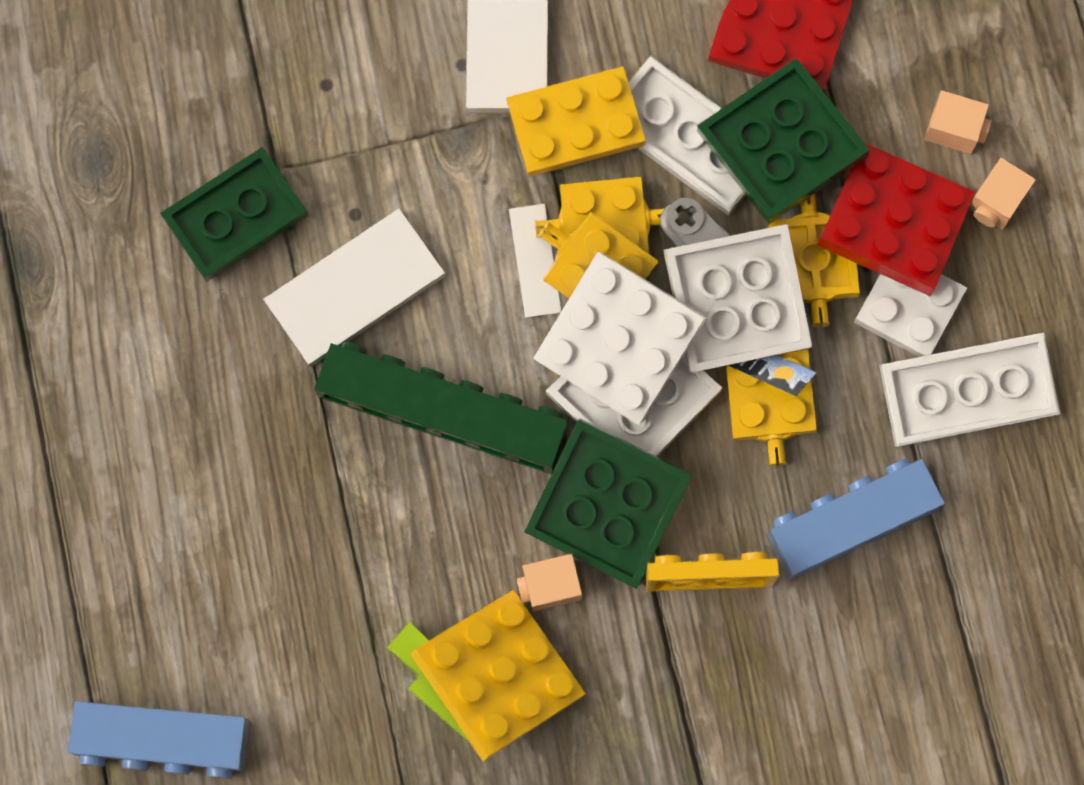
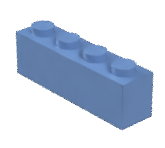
M908 458L902 459L885 469L888 474L875 481L872 480L871 476H866L848 486L850 492L837 499L831 493L812 502L810 505L813 510L803 515L797 516L796 512L792 511L775 519L772 522L775 528L769 531L767 538L788 580L791 581L939 511L945 503L923 460L920 459L910 463Z
M74 701L68 753L80 756L79 764L105 767L106 759L122 760L121 768L147 771L148 763L165 764L164 772L190 775V767L207 768L206 776L232 779L233 771L244 772L250 720L244 717Z

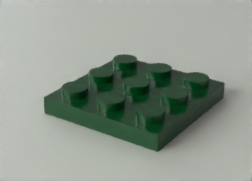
M797 58L697 125L699 135L769 225L860 163L870 153L869 148Z
M580 418L567 441L524 533L566 554H572L574 558L637 589L647 570V564L651 562L693 474Z

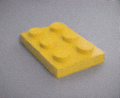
M624 66L506 97L528 177L645 146L646 140Z
M749 552L741 554V560L724 561V554L699 555L697 562H681V556L678 555L655 557L656 563L647 564L645 575L646 592L768 588L774 585L779 572L778 559H767V553Z

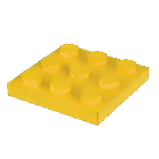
M514 590L417 647L410 654L483 762L577 702L586 694Z

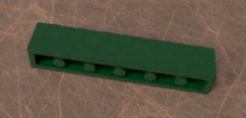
M343 342L342 346L330 344L314 387L318 398L552 475L568 430V420L562 419L563 414L546 406H539L538 411L522 406L523 400L506 393H500L499 397L483 393L484 388L470 381L460 380L459 385L444 380V374L430 368L421 367L420 372L406 368V363L394 356L383 354L381 359L366 355L367 350L354 343Z

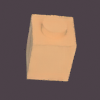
M941 90L924 140L971 154L977 142L984 144L988 135L991 120L986 119L985 115L989 104Z
M1000 158L974 196L968 209L974 212V217L982 224L992 228L996 226L1003 230L1036 179L1003 158Z
M572 554L522 566L524 577L517 578L522 603L531 602L533 612L582 600Z

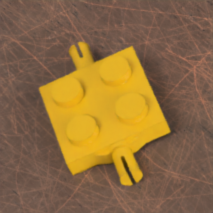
M641 177L561 184L562 207L559 219L535 221L536 238L539 237L542 229L551 236H554L544 228L548 222L569 236V234L579 229L590 212H592L649 253L648 234L650 226L661 225L660 217L664 209L649 210L643 198Z
M813 194L808 198V202L806 199L800 203L801 214L790 219L775 220L770 225L768 224V228L788 224L803 303L811 305L812 327L819 328L820 318L821 327L830 325L827 302L840 298L858 297L860 290L857 263L817 246L830 215L817 212L816 196Z
M590 212L579 229L569 234V236L554 227L550 222L544 228L557 238H554L543 229L539 234V237L558 249L555 262L542 279L567 298L571 297L597 252L604 253L645 280L659 262L592 212Z
M808 349L777 354L784 358L782 360H790L810 369ZM726 365L733 440L755 439L767 442L769 466H777L775 450H778L779 466L786 465L784 441L795 435L817 433L812 381L810 380L796 397Z

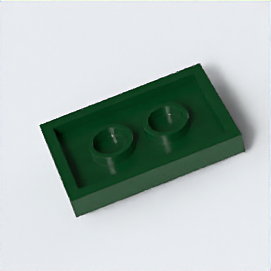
M263 147L160 213L206 282L309 216L307 210Z

